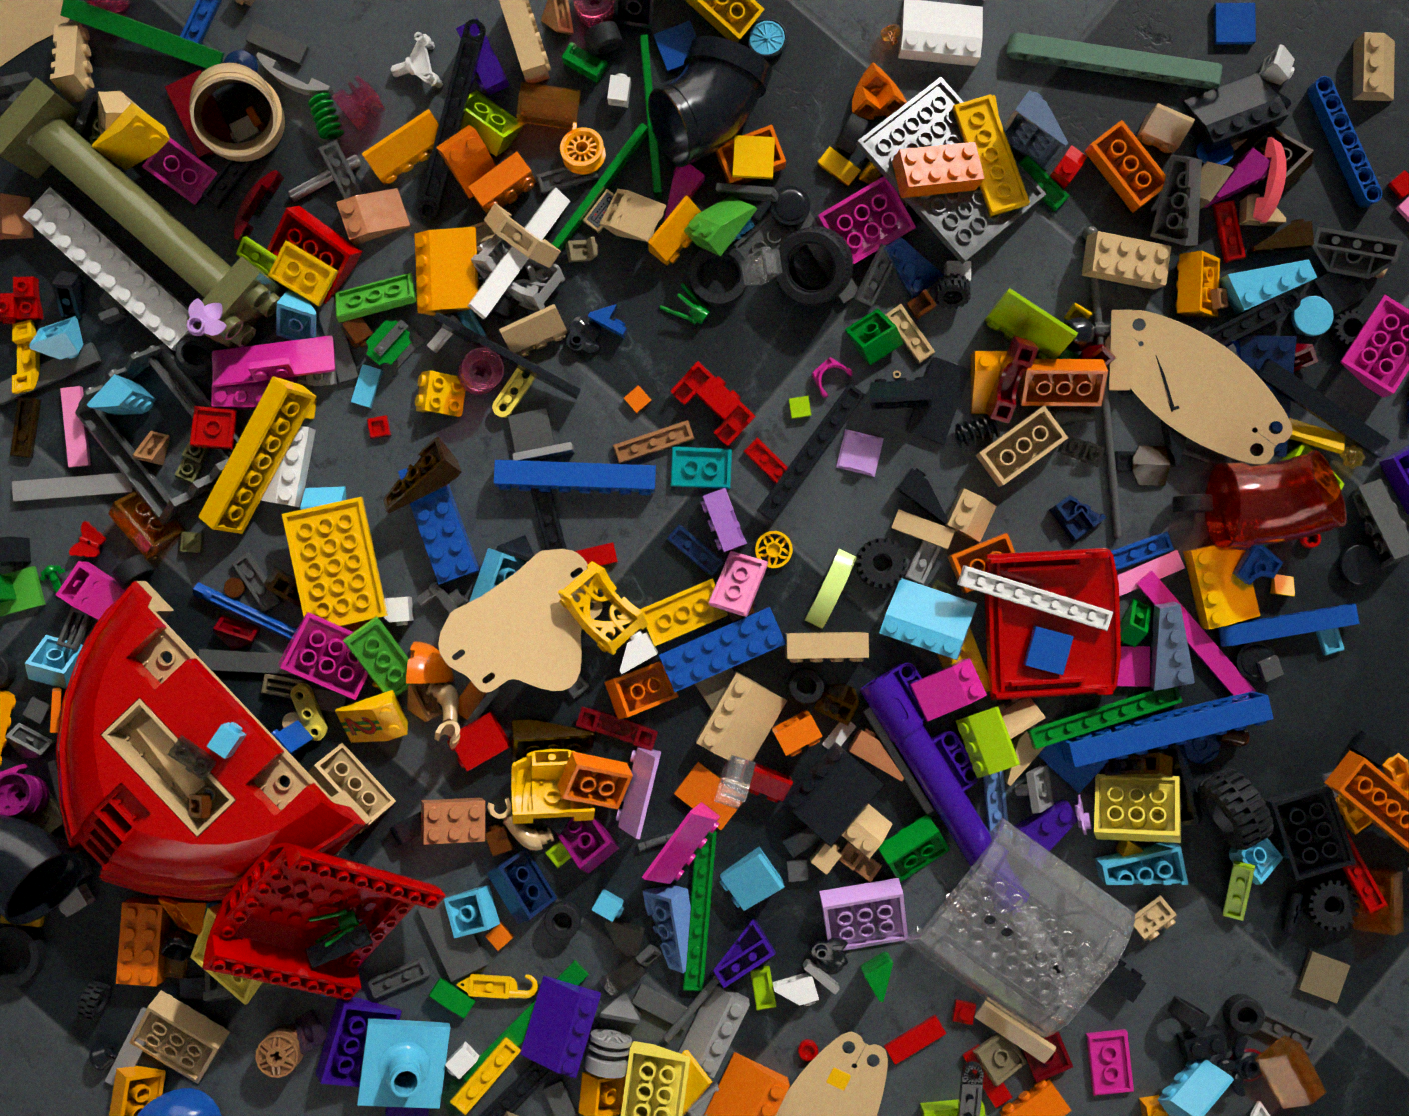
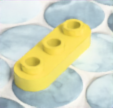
M517 368L493 402V412L501 418L510 416L534 382L535 377L529 375L527 379H524L522 376L525 372ZM514 388L518 389V393L516 395L511 394V391ZM501 405H506L507 409L501 411L500 407Z
M299 683L292 688L290 693L291 699L302 725L311 734L312 740L319 741L327 734V724L312 688L306 683ZM298 692L302 693L303 697H299ZM305 711H309L311 716H308ZM313 729H316L318 731V734H315L313 732Z

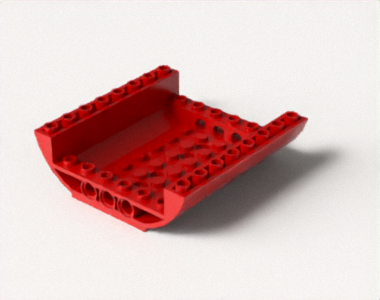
M284 842L274 846L269 845L222 900V905L216 915L207 940L203 969L350 1001L361 989L358 967L415 905L434 909L446 895L439 887L433 884ZM345 908L347 912L353 910L359 922L358 926L366 923L373 943L312 968L305 949L315 945V940L339 927L338 919L341 916L312 922L309 921V918L338 912Z

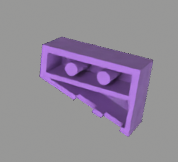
M726 488L704 495V501L700 503L704 513L708 512L711 518L707 521L711 532L715 531L718 537L714 539L718 550L722 549L723 553L746 545L747 542L743 537Z

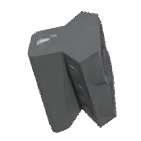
M28 72L0 77V113L5 112L32 82L33 78Z

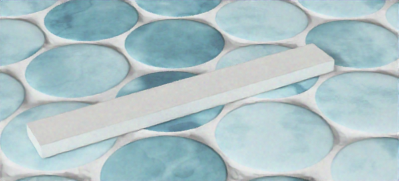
M555 187L525 226V229L540 240H543L570 200ZM511 245L467 306L482 319L486 318L529 258Z
M963 565L957 585L1105 631L1108 630L1113 611Z

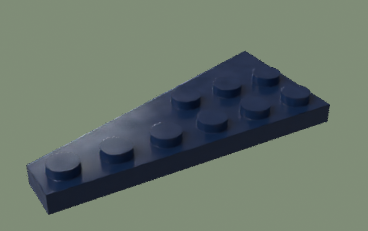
M1246 335L1234 341L1239 358L1256 374L1259 372L1265 359H1271L1290 373H1294L1297 336ZM1266 384L1290 419L1291 400ZM1274 421L1269 425V430L1273 434H1279L1283 430V426L1280 422ZM1288 440L1284 443H1278L1274 448L1273 457H1286Z

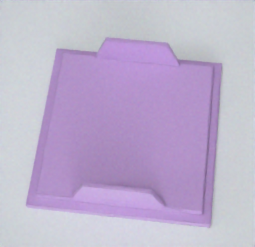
M845 429L836 468L875 477L884 438Z

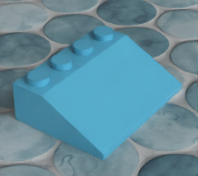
M901 578L879 633L958 661L977 603Z

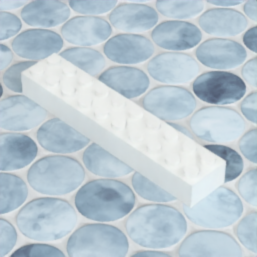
M49 187L24 214L23 217L170 349L176 351V347L181 340L194 336L187 329L189 308L59 192Z

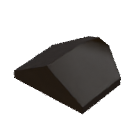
M1138 446L1132 458V472L1137 480V485L1165 486L1170 469L1166 446Z
M827 684L814 709L849 726L860 704V700L856 690L846 684Z

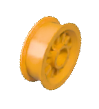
M584 127L573 129L563 137L560 144L564 165L573 173L581 175L590 174L598 170L604 163L606 152L603 140L599 133L593 129Z

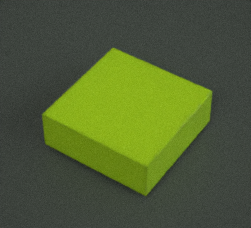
M808 396L788 399L791 419L811 416Z
M561 840L545 852L557 868L571 858Z

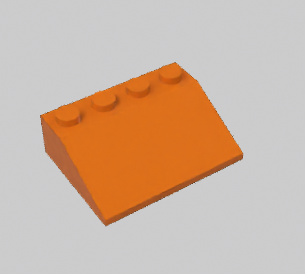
M734 1052L718 1084L719 1091L717 1092L716 1090L704 1115L776 1116L790 1087L788 1077Z

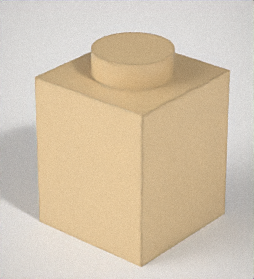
M823 840L809 859L812 864L825 874H828L842 855L838 851L840 849L839 846L834 844L831 847Z

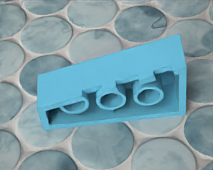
M1308 259L1227 274L1219 279L1222 287L1227 289L1228 300L1235 315L1306 284L1317 278Z

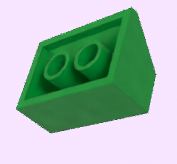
M928 814L918 818L910 826L901 829L890 839L884 840L878 848L895 876L899 878L900 883L950 851L940 831Z

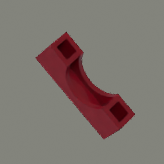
M1013 336L985 409L990 419L1010 423L1016 408V393L1020 379L1024 372L1032 367L1039 349L1033 341Z

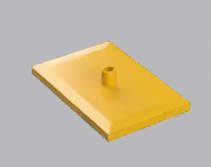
M363 497L282 514L304 617L309 612L336 625L343 626L370 620L376 616L378 618L388 616Z

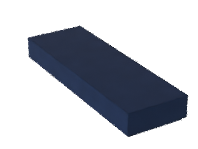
M680 524L667 538L671 544L711 577L725 563Z

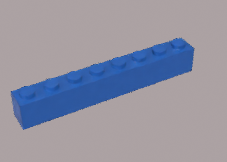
M495 460L494 485L499 487V490L504 491L511 490V488H519L520 491H531V488H538L541 492L559 489V492L570 493L571 490H579V493H591V490L599 491L600 494H611V491H619L621 495L639 492V495L644 496L655 493L656 465Z

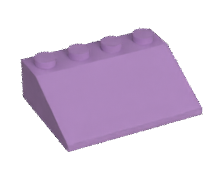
M638 747L637 751H632L630 762H633L631 770L633 777L622 800L624 801L623 808L618 809L616 820L619 821L618 827L636 839H640L661 755V751L653 749L650 751Z
M899 878L819 891L827 941L831 938L846 940L848 944L843 951L908 940L904 895Z

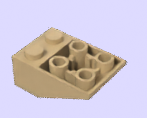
M617 189L599 224L616 236L648 242L654 234L658 221L663 217L666 205L629 190Z

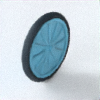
M770 18L755 22L748 30L746 37L748 48L758 53L764 59H770L781 54L788 41L785 27L779 21Z

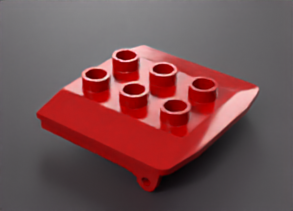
M1095 548L986 554L985 572L1113 611L1108 630L1105 631L985 593L987 668L991 700L1082 694H1113L1117 687L1120 668L1121 635L1119 581L1111 550ZM1033 626L1074 636L1063 675L1023 665Z

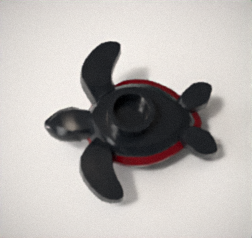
M1241 1036L1236 1040L1232 1047L1230 1058H1221L1216 1063L1221 1070L1232 1072L1234 1081L1230 1085L1233 1091L1241 1097L1245 1096L1243 1081H1254L1262 1075L1268 1079H1274L1275 1077L1273 1071L1268 1069L1269 1062L1274 1060L1276 1053L1268 1051L1263 1055L1258 1050L1245 1048L1248 1042L1246 1036Z

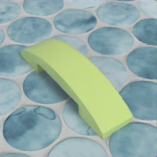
M838 549L805 621L823 629L856 561V556Z

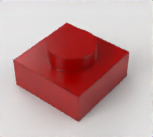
M955 999L952 1020L973 1025L976 1004Z

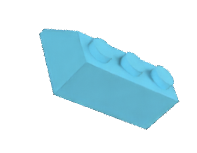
M114 374L88 402L87 406L113 415L143 414L153 407V402L156 398L139 383Z
M488 548L469 602L481 597L512 576L528 561Z
M1206 1059L1187 1061L1185 1068L1175 1075L1174 1081L1163 1089L1162 1095L1157 1100L1169 1116H1205L1234 1079Z

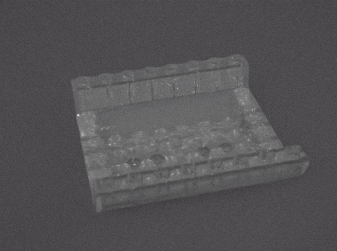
M1001 818L990 832L992 842L924 928L921 929L916 926L905 942L993 1006L1040 1037L1045 1038L1067 1026L1118 965V961L1133 931L1135 913L1007 820ZM987 916H994L996 921L993 924H986L984 919ZM1004 928H1010L1013 930V933L1005 937L1001 934V931ZM1042 952L1047 956L1045 960L1038 961L1035 959L1036 954ZM1055 965L1064 967L1060 973H1054L1052 968Z

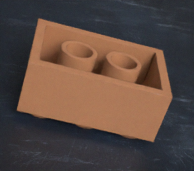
M482 798L421 800V842L424 845L485 842V800Z

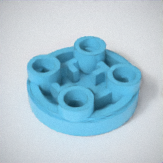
M1309 296L1301 299L1300 306L1291 313V320L1296 333L1310 337L1326 332L1332 325L1334 317L1331 305L1325 299L1318 296Z

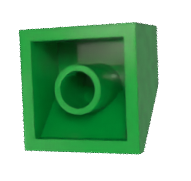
M879 309L874 310L845 329L854 346L869 365L903 345L897 326Z

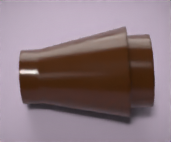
M1231 729L1227 730V734L1216 735V739L1219 742L1242 747L1248 744L1249 733L1247 730L1236 731Z

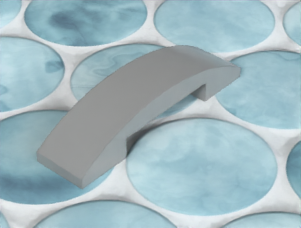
M259 52L257 53V58L266 70L285 87L312 97L321 93H329L331 97L334 96L330 86L311 78L309 84L303 83L280 72L281 66L276 60Z

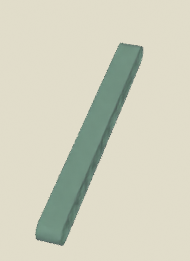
M1017 32L1009 35L1006 53L1007 57L1017 60L1206 89L1220 87L1223 68L1221 64Z

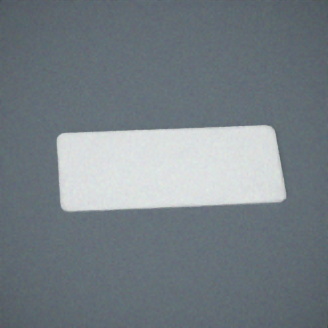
M839 722L822 745L827 749L835 742L841 746L856 726L852 722H850L849 726Z

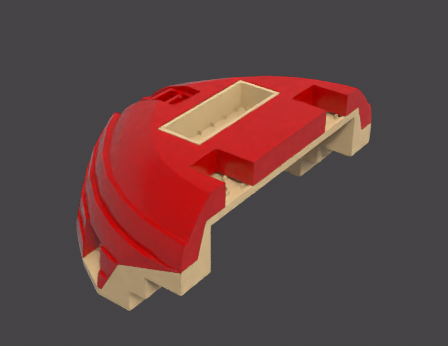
M134 581L123 594L105 610L94 625L90 635L86 638L63 697L56 743L59 804L69 846L76 848L78 851L86 849L102 866L101 875L99 876L102 881L149 895L203 901L223 900L269 845L274 846L285 842L337 857L372 819L345 790L331 797L164 621L174 612L165 600L147 581ZM166 651L172 654V661L170 663H166L163 660V654ZM152 718L181 748L208 783L207 786L196 794L204 793L206 789H210L213 792L214 797L212 799L210 818L189 817V798L136 730ZM234 722L243 728L242 732L247 735L233 756L224 759L209 749L207 745L221 724ZM283 775L290 779L288 787H283L280 784V778Z

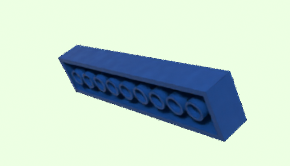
M1250 691L1110 725L1060 741L1064 761L1073 767H1077V769L1088 768L1089 764L1095 762L1096 764H1105L1109 762L1108 759H1125L1129 757L1128 754L1132 753L1137 755L1146 754L1149 749L1156 748V750L1168 748V745L1173 743L1175 745H1182L1188 743L1190 739L1203 740L1208 738L1207 735L1214 733L1215 735L1227 734V730L1247 729V725L1251 724L1255 726L1267 724V720L1274 718L1268 695Z

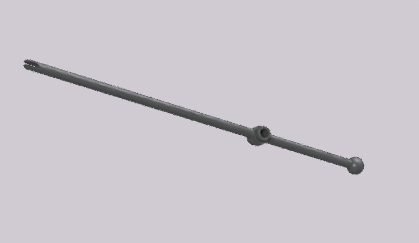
M1094 226L1084 228L1083 238L1086 240L1088 235L1097 232L1098 229ZM1090 277L1094 325H1092L1094 336L1096 338V345L1103 344L1105 346L1104 335H1110V324L1103 323L1099 279ZM1107 376L1102 401L1113 531L1114 537L1119 539L1122 537Z

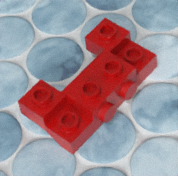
M33 276L13 277V293H0V322L16 324V321L43 320V309L39 296V279Z
M697 361L670 392L684 406L697 395L724 421L713 434L728 447L756 416L740 401L741 397L734 390L730 392L725 387L726 383L719 376L715 378Z

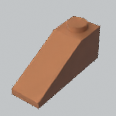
M867 728L864 731L859 729L848 750L898 780L903 781L904 777L880 741L875 738L876 733Z

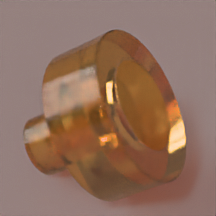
M891 24L884 27L880 31L882 40L889 41L890 45L897 44V37L901 35L899 24Z

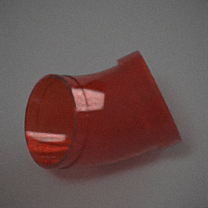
M1317 450L1284 461L1258 466H1249L1246 463H1220L1214 467L1207 482L1205 494L1213 496V511L1205 512L1206 527L1212 543L1219 550H1246L1250 546L1298 540L1330 531L1336 527H1343L1347 521L1346 506L1339 483L1329 463Z

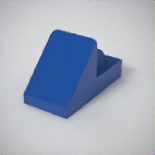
M616 304L588 314L589 320L622 338L628 332L627 328L624 327L626 325L624 322L616 318L614 321L612 320L618 309Z

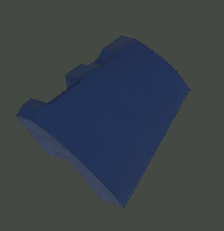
M1071 495L1049 509L1072 542L1107 518L1104 514L1099 515L1092 511L1089 505L1080 503L1078 499Z

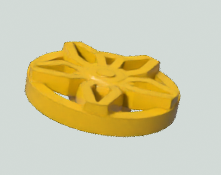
M779 531L764 533L758 539L755 546L757 559L768 555L767 567L779 568L785 565L792 556L793 548L790 539ZM770 534L780 535V537H778L776 541H774V538L771 537ZM765 536H767L771 540L769 544L767 543ZM782 538H785L783 543L780 545L778 541ZM763 539L764 544L766 545V547L763 546V547L759 548V544H760L761 540ZM786 541L789 545V552L782 548ZM761 550H766V554H759ZM784 551L788 556H781L780 554ZM771 557H775L773 565H771ZM778 557L781 559H786L784 562L776 565Z

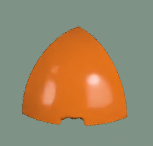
M873 62L857 84L852 99V112L865 119H874L875 116L882 115L889 117L905 105L907 101L891 78Z
M415 641L412 643L410 648L411 658L407 663L406 684L454 682L452 668L446 664L436 647L424 642Z

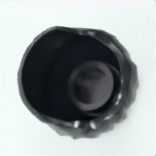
M1075 317L1063 322L1078 332L1077 336L1069 344L1072 350L1083 351L1092 344L1094 328L1088 319Z
M183 929L170 930L163 938L161 954L169 959L182 962L191 956L197 936Z

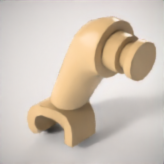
M430 683L426 694H433V697L437 698V703L442 706L443 723L437 728L434 739L439 741L442 735H449L451 737L449 745L451 749H454L460 739V726L457 723L459 709L457 690L449 683L444 685Z
M509 798L505 799L507 809L503 814H497L494 810L495 805L488 802L487 807L490 815L497 819H503L504 822L502 823L523 847L537 851L543 849L542 845L547 844L548 840L554 841L549 827H547L546 831H543V829L537 831L536 828L531 829L525 824H513L512 807Z

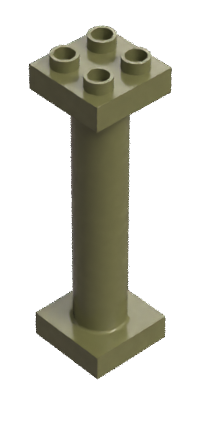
M35 77L0 117V156L36 179H39L51 164L205 297L202 300L204 306L211 303L222 304L223 313L220 321L227 325L226 329L218 335L211 336L205 333V336L229 348H234L236 345L239 347L247 345L256 334V329L253 328L255 323L263 315L270 317L277 312L279 296L285 290L242 256L232 267L228 265L112 162L92 148L91 144L74 130L79 110ZM197 323L195 327L200 329L201 323Z

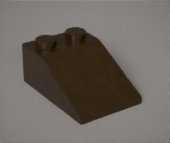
M1276 128L1248 138L1237 148V151L1242 156L1252 148L1265 155L1268 137H1272L1282 144L1286 157L1284 192L1312 166L1314 150Z

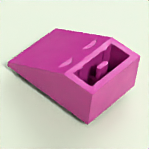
M78 561L56 593V596L78 610L99 620L105 610L126 589H122L115 579L90 562Z

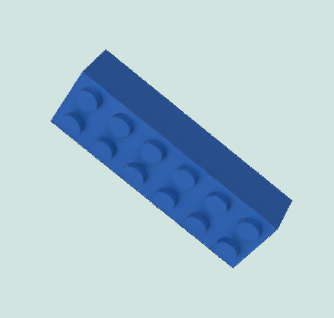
M407 468L398 471L401 480L406 476ZM449 484L409 503L439 585H444L480 571Z
M768 607L660 654L659 657L674 692H677L786 643L771 608Z

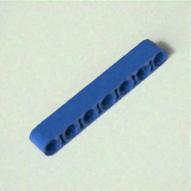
M1322 76L1308 87V97L1356 203L1362 208H1367L1382 198L1381 187L1333 81L1327 76ZM1350 157L1354 159L1355 164L1351 161Z
M1356 603L1239 622L1218 627L1221 647L1356 625L1360 622Z

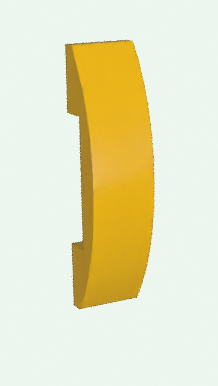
M32 320L12 324V341L17 344V374L12 375V393L14 395L34 390L39 377L40 352L29 347L30 342L36 335L35 325Z

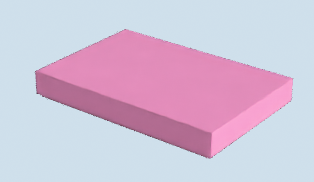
M730 550L710 598L709 605L747 617L767 569L768 562Z

